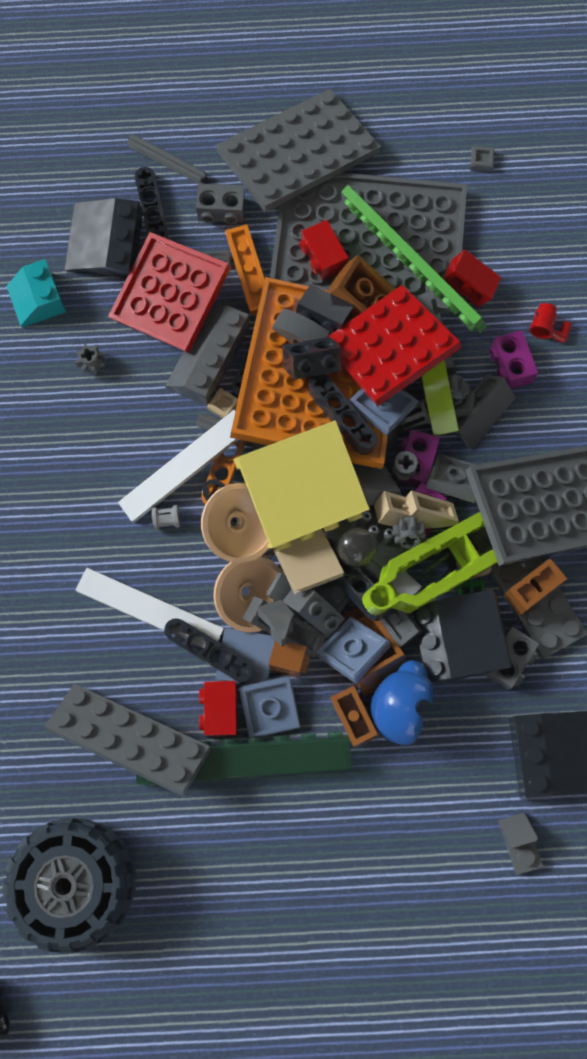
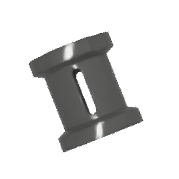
M407 451L401 452L396 456L393 474L398 480L408 481L414 476L418 464L416 456ZM402 463L407 464L408 469H403Z

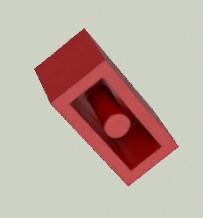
M327 220L301 231L300 248L304 255L308 254L311 260L310 266L314 274L318 273L322 281L337 275L341 268L348 263V256Z
M463 250L451 260L443 280L452 289L479 308L492 299L501 277L473 254Z
M236 681L204 682V688L199 689V703L204 704V715L199 716V730L204 731V736L206 737L238 736Z

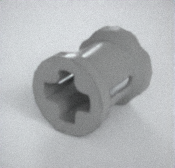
M173 505V508L157 510V508H152L154 530H159L160 527L175 525L176 528L180 527L177 505Z

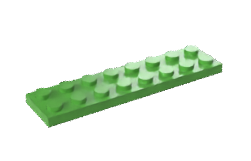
M347 185L342 194L346 197L344 203L350 208V211L358 219H361L366 227L374 235L376 234L381 239V242L390 251L392 250L406 267L409 265L413 274L422 283L427 280L425 284L429 287V290L434 291V295L438 299L443 296L442 301L446 304V307L454 315L459 312L461 314L459 318L471 332L476 329L481 333L487 327L482 317Z

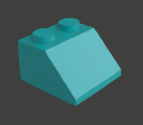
M45 259L23 266L7 285L21 328L66 312L52 272Z

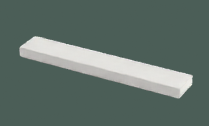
M235 410L118 502L132 522L135 523L239 440L230 438Z
M86 568L75 590L80 594L163 631L169 620L179 618L218 642L224 632L222 627L89 568ZM180 624L178 627L172 626L170 630L173 632V635L179 634L184 637L185 641L193 633L191 630H189L188 635L182 632ZM196 637L191 642L201 648H204L206 645V641L202 637Z

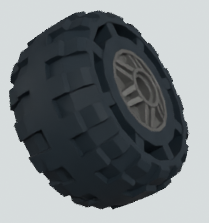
M60 819L37 828L17 846L18 849L13 857L10 858L6 867L7 875L6 881L3 883V897L5 896L7 909L5 910L10 921H13L19 930L17 933L25 941L32 942L38 949L46 952L76 953L90 949L103 942L124 921L130 911L129 909L135 895L136 871L127 846L111 829L88 819ZM67 879L71 882V891L66 886Z

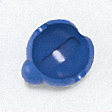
M413 660L403 663L397 672L383 680L376 689L371 701V717L376 730L385 739L399 745L407 746L414 743L422 730L423 717L416 712V706L418 707L420 700L433 703V685L428 679L427 670L423 664Z

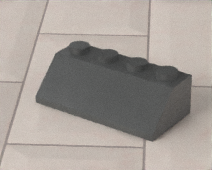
M227 305L211 307L189 354L183 352L165 388L207 406L213 399L250 329L249 315Z

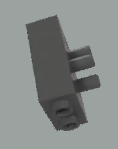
M374 505L369 506V510L362 512V518L352 522H348V519L339 521V527L325 532V536L335 541L360 569L379 581L381 569L388 565L390 560L409 549L402 547L400 543L395 544L393 526L378 523Z

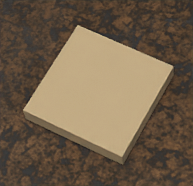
M322 529L314 531L316 536L308 540L301 541L300 538L290 541L292 546L276 551L274 547V552L294 594L343 577L344 572Z

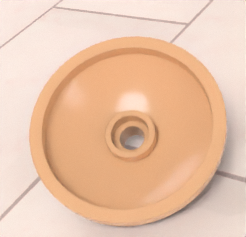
M234 483L224 486L209 498L203 509L201 530L207 546L215 555L229 562L245 563L257 559L269 549L266 545L269 544L245 483ZM233 517H236L237 524L235 526L231 525V519Z
M260 556L255 560L245 563L230 562L224 567L215 583L214 603L219 616L226 624L242 632H258L262 630L242 618L254 596L268 603L274 602L266 593L278 572L284 574L278 568V565L270 559ZM248 587L247 595L243 596V589Z

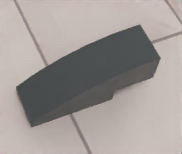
M254 596L242 619L271 634L270 626L258 616L257 608L268 604V602ZM294 617L293 632L288 634L287 642L305 646L307 654L315 658L316 652L321 648L326 636Z

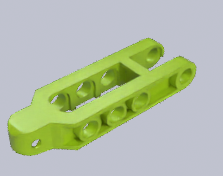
M479 512L390 560L388 565L381 569L379 582L374 584L362 597L367 611L372 615H379L393 608L411 613L497 564L498 561L493 549L479 556L467 537L485 527L481 513ZM447 547L450 549L461 567L460 570L451 572L437 583L433 582L415 595L407 593L398 594L392 584V581L396 579V575Z

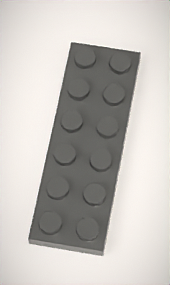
M486 527L467 536L475 550H478L481 555L493 549ZM540 557L499 566L497 563L492 566L490 575L504 596L510 588L544 562ZM559 586L521 616L505 598L526 635L539 643L536 651L542 660L587 635V631Z
M73 684L45 725L48 732L183 797L211 751L210 746L76 684Z

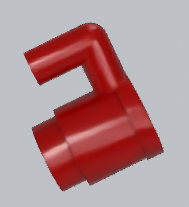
M542 303L535 311L529 332L539 339L552 338L560 343H565L572 324L565 321L562 323L560 331L554 329L558 317V309L553 304Z

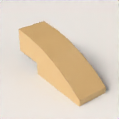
M384 491L373 504L378 523L384 525H399L400 518L408 516L416 518L418 522L423 521L424 529L454 526L459 523L453 503L415 491H411L406 497Z

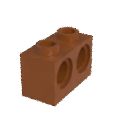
M548 559L510 588L504 597L521 616L560 586L567 578L554 562Z
M274 641L268 666L272 672L300 679L301 673H307L310 655L307 654L305 646L287 642L285 646H281L278 642Z

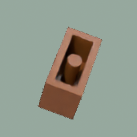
M352 686L330 697L353 747H359L381 736L373 724L369 710L357 687Z

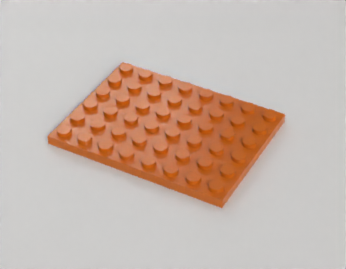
M265 277L230 438L271 445L331 422L308 393V384L311 377L294 380L284 369L283 345L291 343L272 329L274 322L284 308L296 312L297 304L309 286ZM343 368L342 371L325 374L348 400L361 389ZM331 400L328 402L332 408L341 407L338 401ZM352 419L343 420V423L348 427L356 426L355 421ZM366 421L376 433L378 441L371 454L362 455L357 453L341 434L352 463L378 469L383 468L388 435L386 436ZM362 439L360 440V442H362V443H363V442H367V443L369 444V441H368V440H367V441H363Z

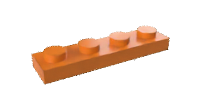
M243 225L225 230V234L251 316L258 313L265 279L248 225Z

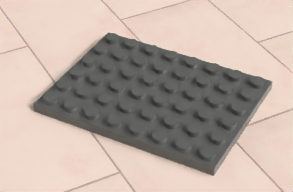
M341 173L279 206L270 278L310 286L311 284L323 290L330 288L337 275L322 281L319 274H314L310 266L311 260L308 254H303L299 245L302 230L327 220L348 256V262L359 255L393 287L397 289L403 285L415 297L431 292L425 284L427 280L422 283L413 274L409 265L406 267L397 258V255L392 250L390 251L381 242V239L376 234L374 235L366 227L365 223L350 211V208L344 203L346 197L342 194V191L349 185L443 279L451 260L462 252L467 184ZM435 296L439 312L452 313L442 301L444 297L441 296L438 299Z

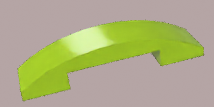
M443 360L422 375L434 436L459 431L445 360Z

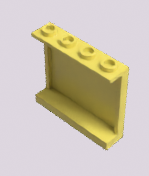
M336 420L234 459L237 469H240L267 537L269 543L266 544L267 548L275 547L276 551H280L292 546L290 541L294 539L308 540L316 536L314 531L324 528L325 532L339 527V521L348 519V522L358 520L363 517L362 512L369 510Z

